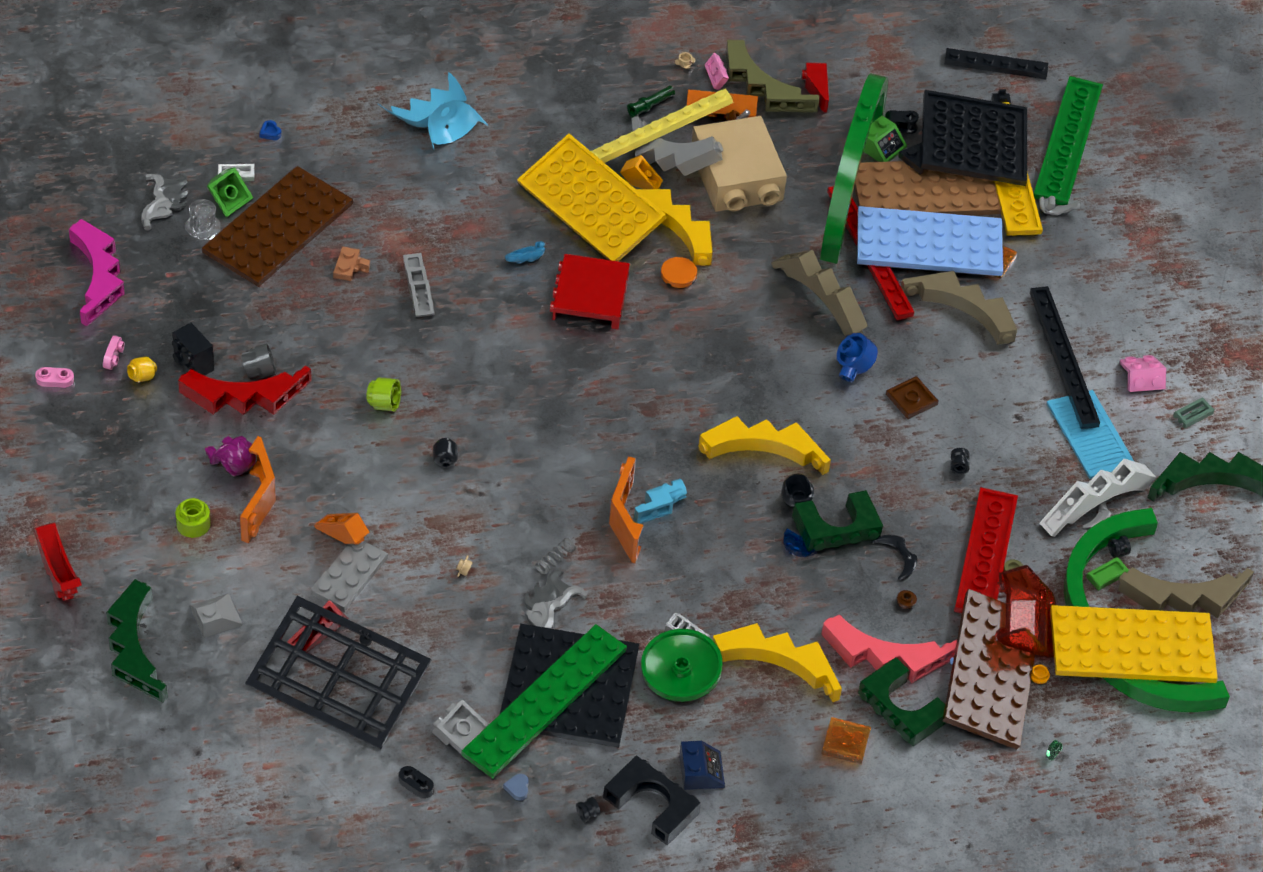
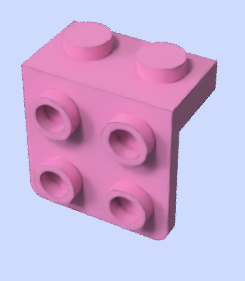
M1145 355L1143 358L1129 356L1120 360V365L1128 372L1127 390L1129 392L1166 389V367L1154 356Z

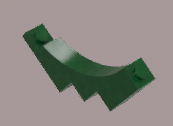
M1179 452L1151 485L1147 498L1154 502L1158 496L1162 497L1165 492L1174 495L1187 488L1206 484L1235 486L1263 497V465L1240 452L1229 463L1211 452L1200 463Z
M134 579L106 612L108 625L116 628L109 637L110 650L119 654L111 663L112 676L163 703L168 698L167 685L157 679L156 668L145 656L138 640V630L142 616L153 600L152 588L147 583Z

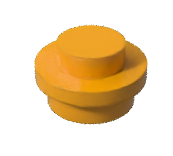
M1044 665L1034 666L1031 680L1037 684L1046 683L1050 677L1047 667Z

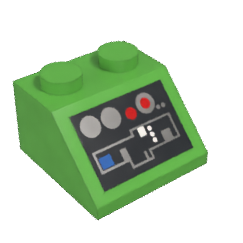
M880 116L871 125L863 152L878 162H890L899 155V151L907 148V144L896 124L884 116Z

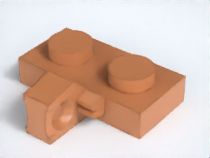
M342 246L333 272V278L351 281L354 272L368 273L370 260L361 258L359 249Z

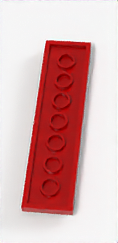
M980 487L954 612L962 614L965 593L968 589L996 600L998 599L1018 495Z

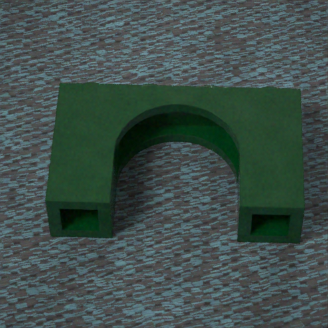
M867 490L848 494L845 506L853 523L845 527H835L826 523L820 517L813 500L794 504L792 518L808 552L851 543L856 544L866 540H875L881 536L883 524Z
M895 657L860 681L858 694L862 700L867 701L873 707L877 714L887 721L891 728L897 730L901 737L914 747L946 724V722L942 721L945 704L937 697L921 709L914 711L903 710L894 705L889 695L907 682L910 671Z

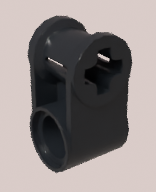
M890 110L885 114V118L895 123L900 133H916L918 129L916 122L919 119L917 112Z

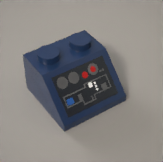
M702 740L681 741L679 758L683 790L725 788L721 751Z

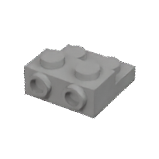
M461 700L457 705L453 702L447 708L446 712L448 715L445 718L440 716L433 723L435 728L432 733L446 746L450 743L461 754V751L489 724L464 700Z

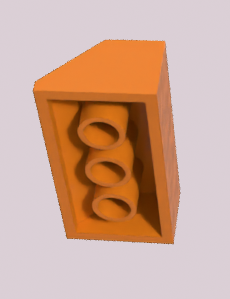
M688 89L686 106L716 92ZM729 93L734 103L707 115L717 117V114H724V118H726V114L732 110L742 114L747 109L750 111L748 118L756 117L758 96Z

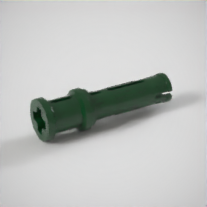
M669 85L647 98L641 97L637 102L629 103L627 111L632 118L639 116L642 112H648L652 106L674 96L675 90L668 92L673 89Z

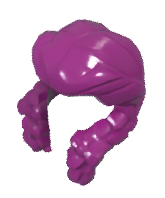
M229 436L225 437L222 440L223 445L217 450L214 446L205 448L210 464L221 463L224 469L233 477L249 471L256 462V455L249 452L252 443L247 441L244 436L233 439Z

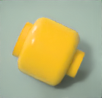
M147 356L134 358L127 366L129 378L136 383L152 380L157 372L156 363Z

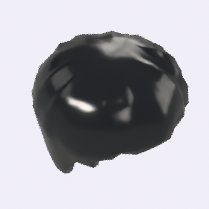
M797 473L788 476L784 480L781 495L787 505L794 507L796 503L812 501L815 490L804 474Z

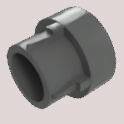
M267 343L250 348L249 351L242 353L243 366L250 380L277 374L274 359Z

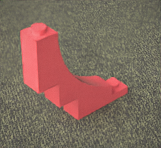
M840 614L833 618H828L823 623L821 634L850 668L867 659L878 670L896 657L910 670L908 680L911 683L949 663L950 659L954 657L957 640L944 644L940 648L935 641L920 644L887 642L861 632L849 624Z

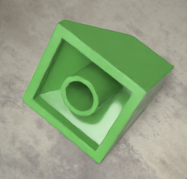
M235 167L222 171L212 178L207 185L225 217H228L253 199L252 194Z

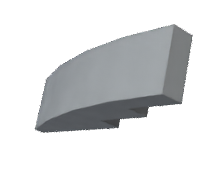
M422 254L403 255L405 273L415 316L434 315L431 291L425 266L423 265Z

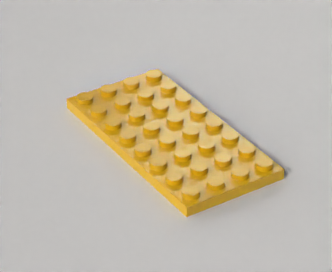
M567 134L517 179L523 188L607 260L620 261L667 218L664 212L571 134Z
M1051 605L1050 615L1056 675L1204 683L1217 682L1218 676L1210 613Z

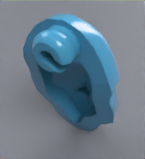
M537 241L535 246L514 250L505 255V259L508 262H516L518 264L534 262L545 253V243Z

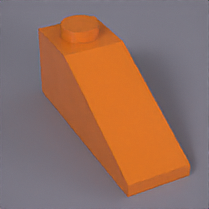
M358 513L327 514L314 525L317 530L344 544L357 545L363 542L364 537L370 533Z

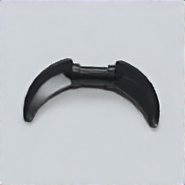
M888 534L872 540L873 544L884 543L892 545L903 555L905 566L902 574L898 577L899 581L906 579L914 572L917 566V556L909 552L905 546L904 538Z

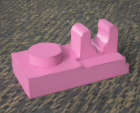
M713 53L705 63V68L713 88L720 90L729 77L726 72L727 69L723 66L724 62L721 61L719 55Z

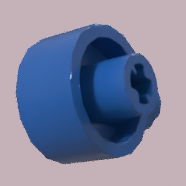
M853 333L847 336L837 350V360L843 366L839 377L848 382H854L857 374L868 371L877 359L878 350L875 343L861 333Z

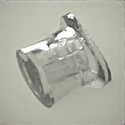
M206 199L193 201L189 205L190 218L185 224L186 231L197 239L209 240L214 238L220 231V222L215 217V204Z

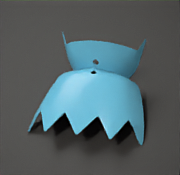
M448 72L449 91L431 88V102L411 98L410 111L391 106V112L382 107L393 116L412 126L428 128L433 149V143L441 145L460 139L478 121L488 125L475 109L465 103L467 97L459 82L450 72Z

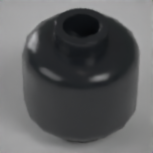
M450 438L439 439L433 445L434 462L443 468H449L458 461L457 444Z

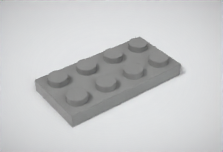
M365 541L357 545L348 544L311 589V595L326 603L330 600L341 611L345 612L388 559V553Z

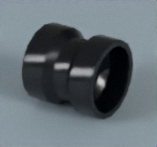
M965 448L953 449L951 451V471L955 474L967 473L970 470V452Z

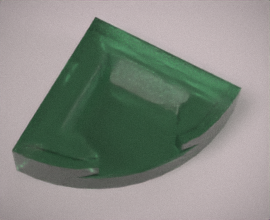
M1054 740L1048 747L1046 758L1051 761L1054 760L1063 749V744L1058 740Z

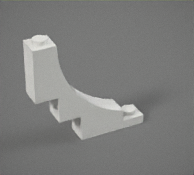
M1123 459L1112 472L1100 470L1088 484L1076 481L1041 520L1040 524L1052 537H1055L1067 523L1073 524L1102 502L1125 492L1145 491L1157 477L1145 464Z

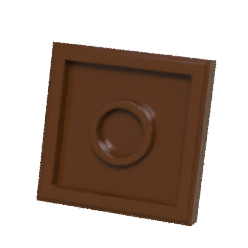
M917 376L886 390L887 397L907 419L937 406L939 402Z

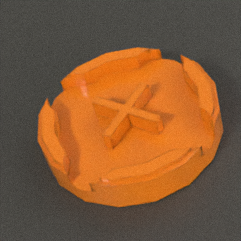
M673 257L663 263L661 278L666 284L669 283L674 288L689 287L697 278V267L689 259Z

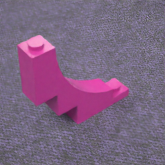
M80 219L69 228L70 242L85 254L93 269L92 281L85 294L86 305L80 310L81 323L88 326L125 293L124 282L116 277L120 273L119 260L112 256L116 252L115 239Z

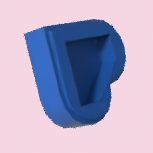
M272 120L265 121L259 133L260 138L279 140L282 135L281 129Z

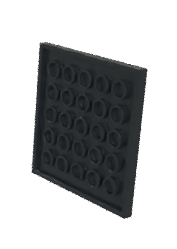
M925 90L923 94L921 168L1026 186L1027 107Z
M520 623L500 714L585 634ZM619 640L627 646L626 652L551 722L540 735L619 748L640 643Z

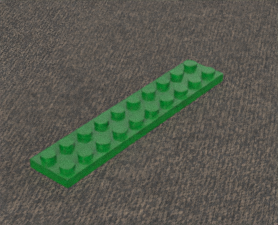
M1069 76L1035 187V199L1040 200L1041 197L1046 199L1054 196L1055 204L1068 205L1103 84Z
M595 624L461 751V755L493 779L627 650V646Z

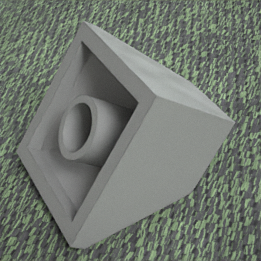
M229 593L190 605L204 638L242 626Z

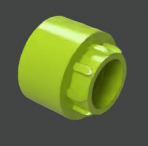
M382 377L372 380L367 388L368 404L373 406L375 410L395 412L398 409L401 399L400 381L398 379Z
M189 498L177 506L175 511L176 527L180 534L189 538H197L208 532L210 528V510L205 502L197 498Z

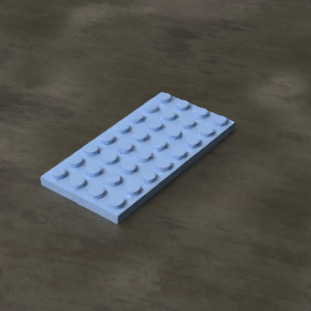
M858 206L857 264L1002 276V218Z

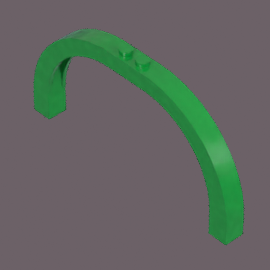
M869 73L864 83L848 132L832 193L820 260L838 263L850 202L867 137L872 123L880 116H884L888 92V77Z
M1152 508L1133 510L1111 516L1091 527L1080 538L1071 553L1065 572L1063 592L1066 606L1089 607L1083 588V571L1093 556L1108 546L1109 539H1119L1123 535L1128 539L1155 535L1158 521ZM1103 678L1126 696L1143 704L1168 711L1202 712L1226 708L1230 697L1223 680L1216 683L1179 685L1157 680Z

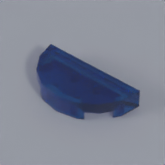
M788 528L784 532L783 544L791 554L798 557H809L818 552L815 549L808 552L803 538Z

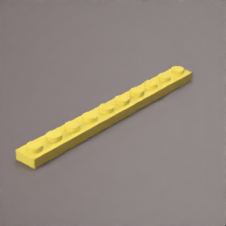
M725 88L659 120H655L642 128H638L629 134L623 135L614 141L606 143L599 148L591 150V152L606 163L734 103L733 99Z

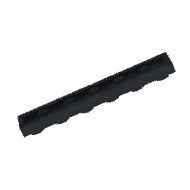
M951 48L946 49L944 65L1047 79L1048 63Z

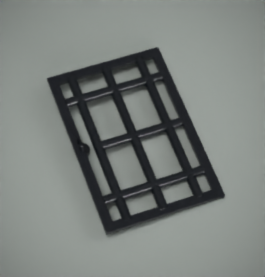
M297 595L250 676L245 681V684L381 750L432 660ZM302 607L314 614L311 619H308L298 614L299 609ZM323 617L359 634L360 643L319 624L320 618ZM292 621L306 626L295 646L282 640ZM313 630L348 646L337 666L302 650ZM374 641L399 654L394 660L367 646ZM277 647L290 653L279 673L266 667ZM355 651L390 666L380 686L344 670ZM297 657L333 673L322 693L286 677ZM406 657L420 663L416 670L403 664ZM398 671L411 676L401 697L387 691ZM261 674L274 680L271 686L258 681ZM340 677L375 694L364 714L329 697ZM281 684H284L317 701L312 707L278 689ZM382 698L396 704L385 724L371 718ZM325 704L358 720V725L355 728L322 712L323 705ZM367 725L380 731L377 738L364 732Z

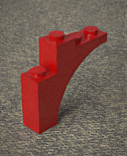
M52 522L33 528L47 575H50L56 598H62V601L74 598V594L78 593L77 587L82 586L67 558L56 524Z

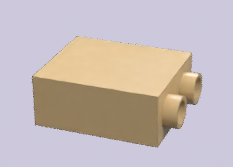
M761 116L693 127L692 142L713 136L723 147V160L698 170L715 212L724 210L739 211L744 207L760 204L770 206L784 200L787 175Z

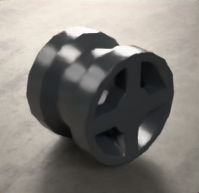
M1125 535L1120 536L1119 539L1112 538L1108 540L1109 552L1113 558L1119 557L1120 554H1130L1131 545Z
M594 797L587 798L586 802L576 803L577 813L584 823L589 821L591 817L596 818L601 814L599 805Z

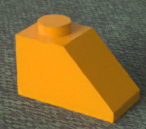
M642 155L627 160L620 171L621 175L630 185L641 189H659L663 182V179Z

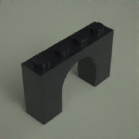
M637 755L604 786L603 798L618 810L632 796L639 792L653 791L662 795L669 806L652 822L651 834L667 846L700 812L701 802L694 795L688 794L679 784L669 780L663 772L657 771L648 761L639 758Z

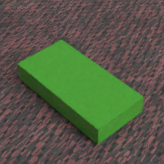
M1116 557L1088 572L1086 578L1099 591L1119 580L1123 572H1128L1129 569Z

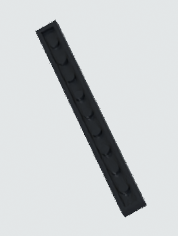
M1048 286L1031 288V298L1080 428H1097L1100 426L1099 417Z

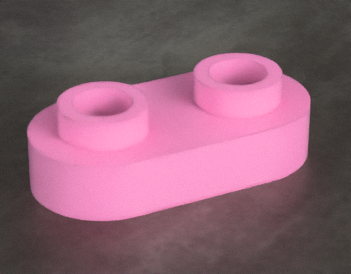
M112 336L104 355L103 368L112 370L114 367H117L119 353L123 352L125 346L122 337Z
M43 367L35 373L37 384L43 387L67 388L74 383V373L67 368Z

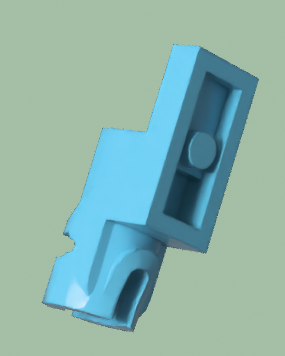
M677 479L671 481L672 486L665 483L662 486L647 490L645 503L635 507L634 521L641 524L671 514L673 504L686 498L687 490L683 481Z

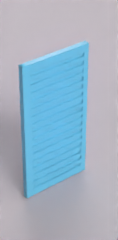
M1089 390V394L1100 420V426L1097 428H1080L1069 396L1047 401L1049 409L1089 479H1092L1100 470L1112 472L1123 459L1134 461L1093 390Z

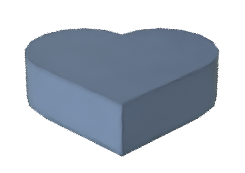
M517 774L503 784V789L515 800L522 801L528 795V777L524 774Z

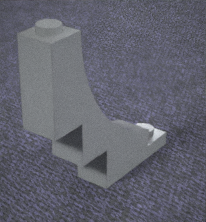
M638 116L631 118L633 131L647 125ZM713 136L690 143H675L659 137L636 148L635 157L642 155L649 164L657 162L663 171L677 166L681 173L686 176L723 160V147Z

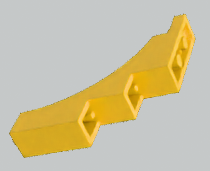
M636 189L666 214L667 218L662 224L682 239L690 252L692 262L695 265L701 266L711 265L712 242L710 221H691L690 205H672L671 189Z
M736 416L700 434L698 444L699 450L709 459L735 451H763L786 457L801 466L812 463L813 467L819 470L822 475L829 472L831 459L797 422L777 431L767 419L748 428Z
M758 623L713 636L712 640L718 646L723 662L757 660L772 663L795 673L813 689L823 687L825 694L829 695L832 702L840 700L842 688L818 641L795 648L788 632L765 638Z

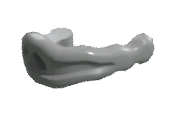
M1054 196L1046 199L1044 197L1040 198L1042 212L1049 215L1058 216L1072 210H1078L1081 206V203L1078 201L1073 204L1055 206Z

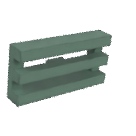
M1202 397L1175 411L1173 417L1175 419L1178 418V422L1180 424L1183 423V427L1187 428L1212 415L1215 409Z

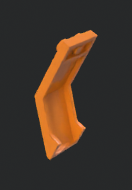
M257 436L249 448V452L257 455V461L250 470V474L259 477L261 485L240 516L241 541L249 543L252 537L257 535L259 526L276 502L275 476L262 438Z
M628 456L626 463L621 465L619 473L621 476L611 499L609 524L630 561L636 563L641 550L638 542L643 525L633 522L624 506L633 485L636 458Z

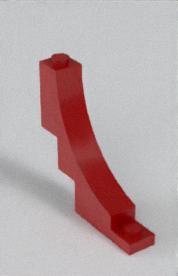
M305 365L301 370L296 371L293 376L283 372L267 379L251 382L217 380L190 369L186 374H182L178 380L179 393L213 415L225 404H228L243 415L254 405L258 404L274 415L311 382V369Z

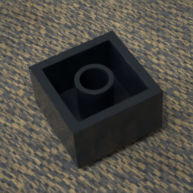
M192 322L172 332L173 358L177 364L180 363L186 373L192 369L205 376L214 371L213 345Z

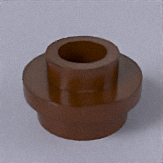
M903 590L898 593L897 602L901 608L910 609L916 604L917 597L913 592Z

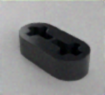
M405 766L400 769L399 783L420 798L426 799L432 796L434 783L430 778L411 766ZM404 775H405V776L412 775V778L407 777V778L405 779V778H404Z

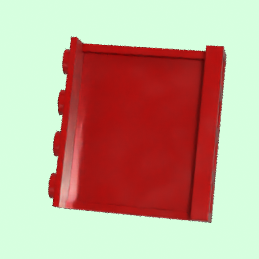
M564 254L563 261H559L558 271L561 273L556 276L555 285H558V287H554L553 290L555 301H551L550 312H553L552 320L556 319L557 313L612 321L611 329L619 330L630 263Z

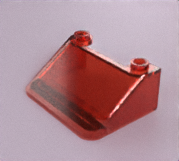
M1028 565L1000 572L997 587L1000 593L1004 592L1006 594L1005 628L1002 627L996 631L998 642L1005 646L1045 658H1053L1054 650L1050 615L1051 605H1056L1053 592Z

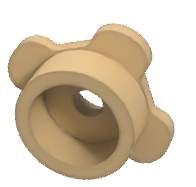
M688 52L680 53L679 59L675 60V64L680 65L684 69H690L691 64L695 63V58Z
M468 555L465 560L460 559L456 570L459 571L457 577L460 574L467 575L472 565V561L467 560Z

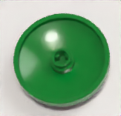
M673 629L663 632L648 643L642 654L641 671L645 683L654 693L668 700L691 701L701 698L716 687L722 675L723 661L718 646L708 636L695 630Z

